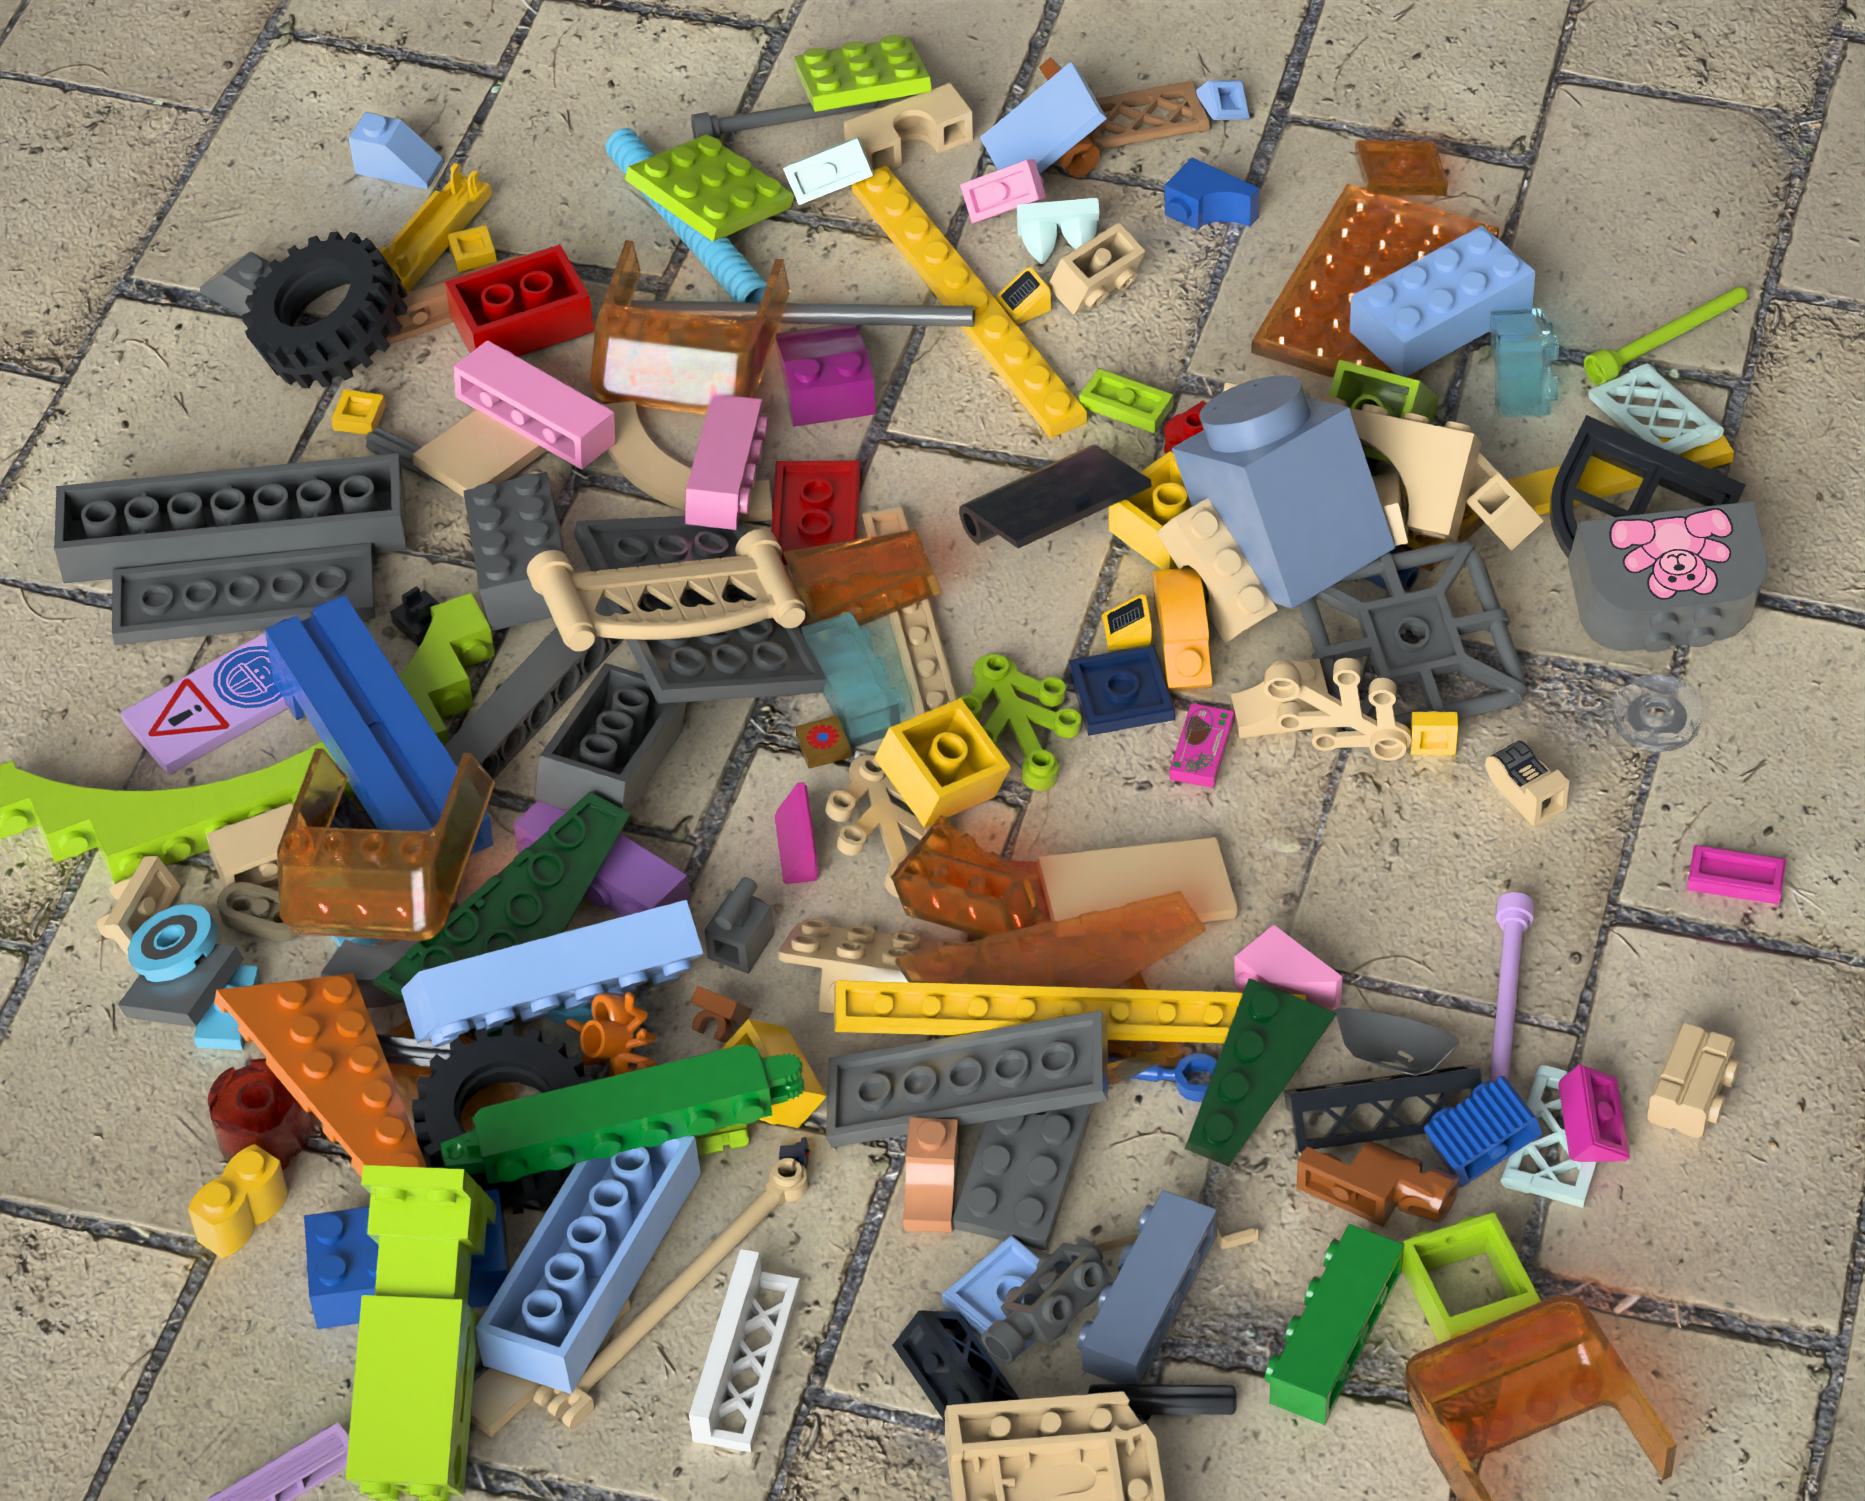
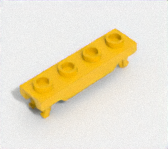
M454 163L450 167L451 180L441 191L435 190L392 239L389 248L381 247L379 249L401 279V284L406 289V292L411 291L449 246L447 234L462 231L492 196L491 185L479 181L480 172L473 170L467 179L466 175L459 172L461 166Z

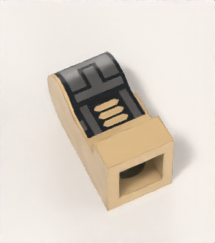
M1518 740L1486 758V770L1493 784L1534 828L1566 810L1569 780L1558 769L1551 772L1540 760L1538 761L1533 751L1523 741ZM1548 799L1549 805L1542 808V802Z

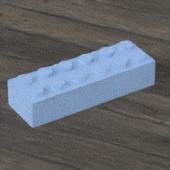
M687 900L419 971L401 991L417 1044L431 1040L433 1047L449 1044L458 1037L461 1039L460 1034L473 1028L477 1030L486 1028L487 1033L503 1028L504 1022L512 1020L517 1016H521L522 1022L549 1015L550 1009L556 1008L560 1004H565L566 1010H573L591 1004L593 998L600 993H619L624 996L628 992L636 991V986L646 983L648 980H652L653 986L680 979L679 974L692 969L690 963L701 956L703 951Z
M694 1136L669 1140L655 1147L644 1146L620 1152L610 1158H595L575 1164L475 1328L483 1366L572 1394L701 1175Z

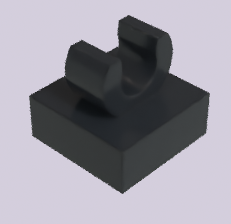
M416 586L402 595L403 604L390 611L392 623L419 647L432 622L430 607L440 603L426 590L420 592V589Z

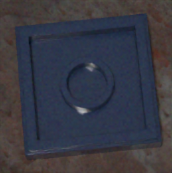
M1155 645L1068 660L1070 677L1088 736L1175 720V708Z

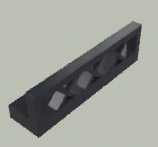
M1470 1064L1434 1069L1432 1072L1415 1076L1404 1073L1284 1090L1286 1109L1291 1112L1296 1151H1304L1306 1147L1320 1149L1426 1134L1424 1127L1442 1109L1441 1106L1453 1091L1471 1089L1472 1093L1482 1083L1480 1068ZM1441 1093L1435 1103L1425 1096ZM1417 1096L1431 1108L1418 1124L1407 1125L1396 1117L1394 1112L1405 1098ZM1394 1100L1388 1107V1109L1383 1107L1378 1102ZM1370 1103L1381 1111L1383 1115L1372 1130L1360 1132L1346 1120L1358 1104ZM1347 1106L1340 1116L1330 1109ZM1322 1109L1336 1120L1324 1137L1306 1139L1302 1112ZM1389 1119L1399 1125L1397 1127L1383 1128ZM1342 1125L1352 1132L1335 1135Z
M919 1310L892 1344L944 1422L947 1405L1020 1400L959 1312ZM945 1329H949L954 1337L948 1334Z

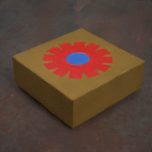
M838 715L795 726L796 738L808 769L851 758V747Z

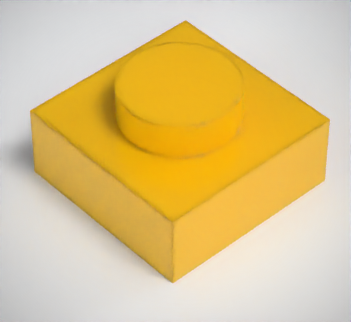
M486 225L447 234L449 248L457 272L477 269L497 262L496 252Z
M344 389L331 418L333 430L362 435L372 432L378 426L386 407L384 395Z
M1412 712L1411 755H1456L1457 712Z

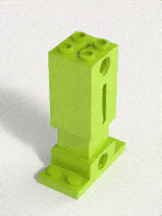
M363 1165L361 1185L371 1194L367 1235L379 1245L375 1294L362 1295L345 1480L359 1487V1493L369 1495L371 1500L399 1501L400 1493H410V1496L419 1497V1501H449L450 1495L464 1496L477 1345L475 1328L479 1320V1314L468 1305L472 1255H484L486 1224H495L496 1204L464 1169Z

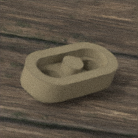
M237 882L225 887L217 899L223 923L240 931L274 941H289L299 936L306 927L307 920L304 906L297 897L249 882Z

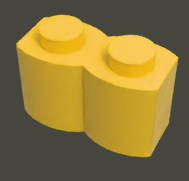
M256 1144L248 1146L238 1152L228 1162L221 1177L208 1182L194 1195L188 1210L197 1241L221 1258L228 1257L248 1242L256 1225L266 1222L283 1207L288 1191L280 1160Z

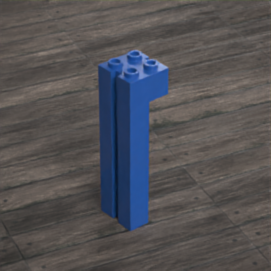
M346 595L330 602L319 604L316 608H313L311 617L300 621L298 616H294L290 619L281 620L277 624L265 629L275 686L283 696L286 705L296 720L304 718L305 713L411 882L417 880L421 874L428 875L493 845L489 815Z

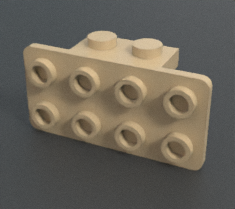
M806 919L794 926L779 948L778 960L786 963L822 968L819 1012L834 1014V986L836 980L963 984L976 960L977 949L966 946L965 942L958 939H942L936 942L922 940L919 935L911 932H897L893 935L875 933L873 928L863 925H854L847 929L830 926L829 922L822 919Z

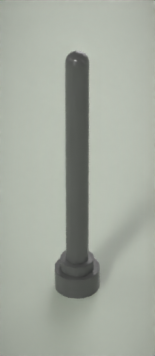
M879 101L817 112L814 111L811 103L722 118H717L716 115L709 116L708 112L691 115V126L694 139L705 134L718 139L720 134L872 109L879 104Z

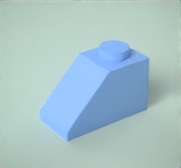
M365 112L349 137L356 174L428 189L443 165V157L399 119Z

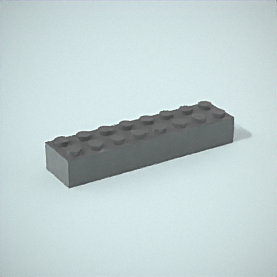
M399 453L56 486L54 550L63 583L112 579V571L115 569L371 543L373 554L407 550L405 486Z

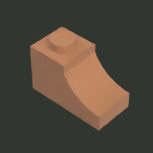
M910 1117L905 1156L906 1178L903 1211V1230L952 1233L960 1156L958 1120L915 1117Z

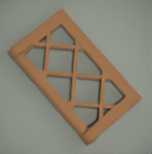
M1187 81L1096 98L1102 111L1110 112L1106 115L1107 119L1091 134L1099 151H1103L1107 148L1197 131H1209L1210 122L1192 82ZM1181 97L1184 99L1181 104L1170 101V99ZM1148 104L1143 111L1131 108L1133 106ZM1157 106L1173 112L1167 120L1151 115ZM1119 114L1135 119L1129 127L1112 122ZM1181 115L1192 119L1175 123ZM1143 122L1155 126L1137 130ZM1104 130L1116 133L1114 135L1102 137L1101 135Z

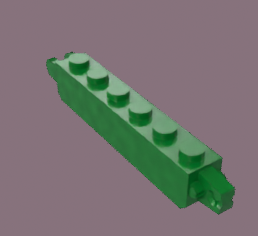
M744 1044L482 1107L473 1117L474 1131L441 1143L445 1168L464 1169L469 1175L485 1173L488 1184L501 1181L511 1182L529 1174L546 1170H561L571 1164L595 1158H610L617 1153L644 1146L655 1147L666 1141L681 1137L704 1135L714 1129L739 1123H753L760 1118L772 1116L771 1105L787 1102L789 1099L794 1100L795 1097L799 1098V1095L803 1094L802 1091L805 1090L804 1079L800 1074L802 1073V1061L795 1054L791 1055L790 1053L761 1059L758 1049Z

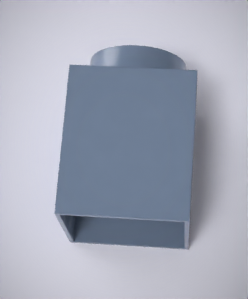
M1270 376L1259 378L1220 393L1204 405L1200 411L1199 417L1204 430L1172 448L1192 507L1209 498L1275 604L1293 609L1395 548L1349 407L1305 397L1301 382L1295 377Z

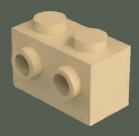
M1118 222L1061 258L1047 286L1073 315L1086 307L1094 309L1108 297L1109 292L1116 288L1122 291L1133 283L1138 276L1135 271L1146 251Z

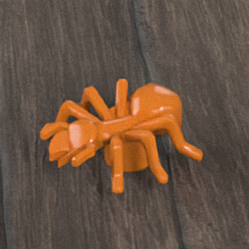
M631 992L626 993L625 996L619 993H600L592 1001V1016L594 1020H590L585 1024L574 1019L566 1020L565 1024L567 1027L581 1033L580 1045L586 1056L580 1058L583 1060L584 1066L605 1064L610 1061L608 1077L636 1071V1069L630 1068L632 1063L637 1064L638 1070L657 1066V1062L654 1059L630 1052L632 1048L656 1041V1035L648 1033L643 1028L636 1033L637 1038L633 1039V1032L647 1019L648 1013L644 1009L635 1006V996Z

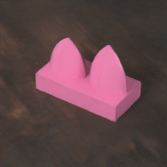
M1035 159L1026 160L960 184L972 223L982 222L1015 210L1018 204H1030L1046 198L1043 188L1044 179L1039 175Z

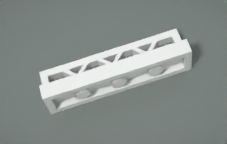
M743 1249L739 1251L689 1413L693 1442L747 1452L752 1451L800 1289V1278L762 1272L759 1252ZM760 1288L785 1292L783 1302L765 1312L756 1299ZM754 1312L756 1316L751 1319L752 1313ZM777 1319L776 1325L774 1326L772 1321ZM764 1326L772 1337L771 1342L751 1352L744 1342L745 1336ZM740 1352L744 1356L741 1359H739ZM765 1360L764 1365L762 1367L759 1362ZM751 1367L759 1377V1382L756 1386L739 1394L731 1383L732 1378ZM729 1394L731 1399L726 1401L727 1395ZM752 1402L751 1408L749 1409L747 1404ZM737 1409L741 1411L747 1420L743 1434L717 1429L720 1419Z

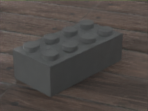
M548 473L524 474L516 479L494 484L485 483L473 489L464 490L479 590L491 631L551 618L552 615L543 595L533 589L527 575L528 564L536 555L548 550H558L565 553L558 512Z
M604 663L541 753L534 800L550 804L557 809L569 810L585 795L592 792L629 812L681 734L686 702L658 704L643 674Z

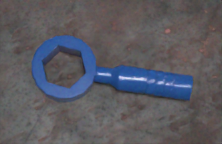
M1193 1053L1182 1058L1176 1068L1171 1069L1165 1068L1159 1063L1108 1057V1076L1159 1082L1163 1079L1175 1081V1087L1179 1094L1185 1099L1202 1102L1208 1083L1207 1085L1189 1084L1186 1076L1190 1071H1208L1211 1076L1217 1060L1207 1054Z

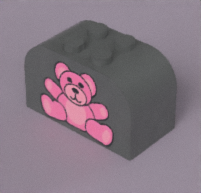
M1754 501L1580 521L1569 556L1568 566L1580 621L1585 631L1593 640L1604 647L1617 651L1645 649L1647 652H1660L1670 646L1689 644L1691 647H1703L1711 644L1713 641L1724 640L1739 633L1751 618L1767 573L1768 560Z

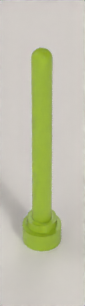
M1742 286L1735 287L1615 351L1612 349H1599L1584 359V369L1588 378L1597 386L1616 379L1623 365L1744 302L1748 297L1747 289Z

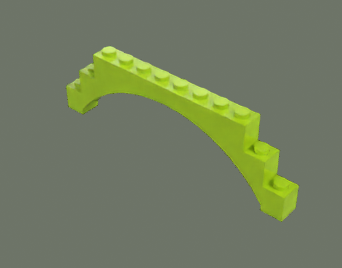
M471 592L430 607L432 622L424 640L408 666L398 676L443 746L449 739L442 718L456 715L461 711L474 707L469 677L464 667L478 664L495 656L490 626ZM322 741L272 766L228 780L187 788L155 791H115L75 786L45 779L17 769L13 760L0 764V839L38 826L54 863L69 857L78 856L85 851L98 847L114 884L132 876L143 857L158 856L166 866L209 850L206 834L219 830L224 826L241 822L260 815L267 810L276 809L292 803L298 816L304 815L307 811L314 808L311 801L316 797L322 801L324 806L329 805L331 797L335 795L332 788L338 784L343 788L344 795L347 798H351L356 794Z

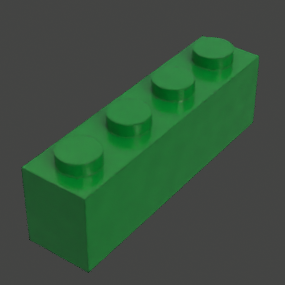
M1348 1224L1340 1241L1337 1239L1331 1241L1325 1255L1324 1267L1326 1269L1322 1277L1314 1276L1311 1280L1304 1299V1304L1307 1306L1302 1316L1295 1314L1292 1317L1285 1334L1284 1341L1287 1345L1282 1355L1274 1353L1266 1369L1265 1381L1270 1383L1269 1404L1320 1424H1326L1402 1273L1404 1244L1352 1224Z

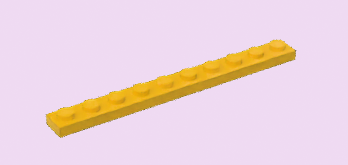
M884 165L874 169L873 176L851 184L852 192L944 306L975 307L974 327L961 328L1050 439L1086 424L1087 411L888 166Z
M836 980L834 986L835 1032L963 1035L1102 1010L1107 1019V1040L1224 1043L1242 993ZM1291 994L1293 996L1306 1000V995Z

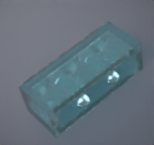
M851 611L801 627L802 635L826 677L823 695L834 716L838 715L850 747L854 748L884 738L889 727L900 723V713L905 712V705L897 687L891 688L888 683L889 676L884 660L881 656L875 658L872 653L873 646L867 628L865 626H858Z

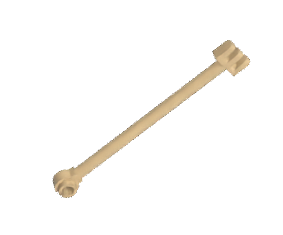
M792 1158L779 1160L770 1170V1181L765 1185V1191L591 1360L572 1394L542 1385L534 1395V1402L541 1407L549 1404L548 1412L556 1418L561 1417L565 1413L562 1420L563 1423L571 1429L577 1427L595 1409L593 1398L587 1392L777 1205L781 1207L785 1202L796 1201L806 1194L808 1179L807 1170L804 1165L801 1166L798 1161ZM789 1174L794 1175V1176H792V1177H782V1176H784V1175H789Z

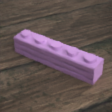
M339 1422L331 1427L323 1428L316 1436L304 1443L296 1444L289 1452L277 1459L268 1461L262 1468L249 1476L241 1477L235 1484L222 1492L214 1493L207 1501H292L346 1468L349 1435Z

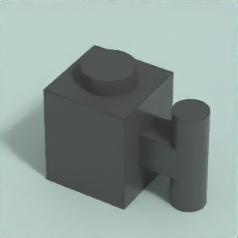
M743 877L734 891L730 890L704 931L708 959L749 974L772 939L774 924L772 905L766 904L761 899L753 896L758 888L757 883L751 878Z

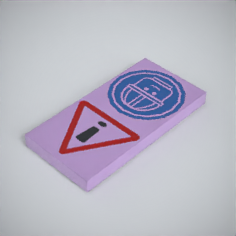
M263 633L120 713L126 727L167 775H170L288 709V706L273 682L266 635Z

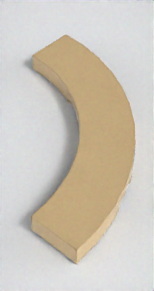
M635 401L603 404L614 412L615 444L607 449L606 452L609 453L618 465V470L621 474L649 496L666 505L685 511L686 488L691 468L677 462L655 445L640 423ZM755 480L754 490H751L748 514L740 513L739 518L741 521H772L769 480Z

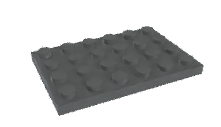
M685 516L576 521L573 535L591 571L734 557L736 556V545L747 534V531L740 518L737 529L731 530L685 524ZM727 585L722 596L723 600L730 603L739 602L741 599L746 601L756 600L734 585ZM692 589L685 590L680 601L686 607H696L698 604H714ZM644 594L638 606L646 612L655 611L657 608L663 610L672 609L671 606L651 594ZM605 598L613 614L630 613L614 601ZM774 618L764 619L741 628L698 637L664 640L626 639L658 704L823 693L826 683V677L799 627L784 628Z

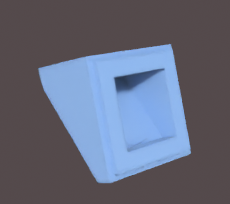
M1242 80L1207 81L1196 90L1199 100L1213 120H1247L1250 118Z

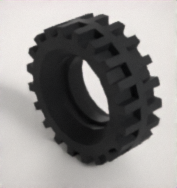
M336 231L330 232L326 241H321L316 235L308 238V246L300 250L296 245L287 249L290 256L281 263L274 259L268 265L272 272L266 278L258 277L254 282L258 289L257 294L247 295L245 304L251 310L248 313L242 314V321L248 328L244 331L247 338L277 376L280 375L285 383L289 385L297 381L302 388L310 389L313 381L317 380L322 387L331 386L332 378L341 375L344 381L353 377L352 369L360 364L368 368L373 364L370 357L377 350L385 352L391 346L386 340L389 334H399L402 325L397 320V316L407 314L408 307L402 300L407 297L406 289L401 284V279L373 242L367 237L362 241L358 234L350 232L344 240L340 233ZM350 284L346 297L332 313L310 325L293 327L297 318L310 303L327 291Z
M503 1025L502 1036L488 1037L486 1028L475 1030L476 1041L466 1046L459 1037L450 1042L451 1056L445 1060L436 1054L429 1061L431 1076L425 1077L420 1075L417 1082L419 1097L417 1100H413L412 1103L416 1140L427 1168H445L441 1143L466 1134L461 1124V1112L466 1102L479 1090L496 1083L518 1082L534 1087L541 1093L593 1081L591 1075H585L583 1060L578 1054L569 1058L566 1054L565 1042L557 1037L550 1045L544 1044L541 1030L530 1028L527 1037L515 1036L514 1025ZM571 1164L561 1170H546L525 1175L511 1182L501 1181L488 1184L485 1173L471 1174L470 1176L484 1191L499 1189L501 1203L512 1204L513 1215L524 1213L523 1203L536 1199L541 1208L550 1205V1192L557 1187L561 1189L575 1164Z

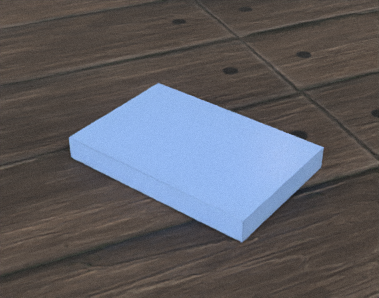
M1070 62L980 138L997 170L1026 160L1035 159L1038 172L1041 174L1107 118L1079 68Z

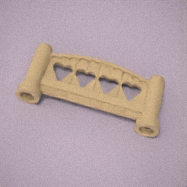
M757 529L745 534L736 545V556L574 573V569L565 553L558 550H548L536 555L527 567V575L533 589L543 595L565 645L574 651L587 650L593 645L595 637L633 640L680 639L725 632L770 618H774L784 628H795L805 619V605L781 560L782 548L776 536L766 529ZM727 585H734L756 600L746 601L741 599L739 602L730 603L723 600L722 596ZM692 589L714 604H698L696 607H686L680 601L685 590ZM644 594H651L671 606L672 609L663 610L657 608L655 611L646 612L638 606ZM602 598H609L630 613H614L611 616H602L596 610Z

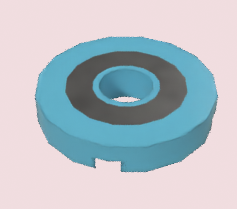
M194 904L172 906L155 914L135 932L127 948L128 960L134 970L139 975H144L149 981L162 982L174 980L188 974L197 967L194 961L202 954L205 957L209 956L218 938L217 924L203 906Z

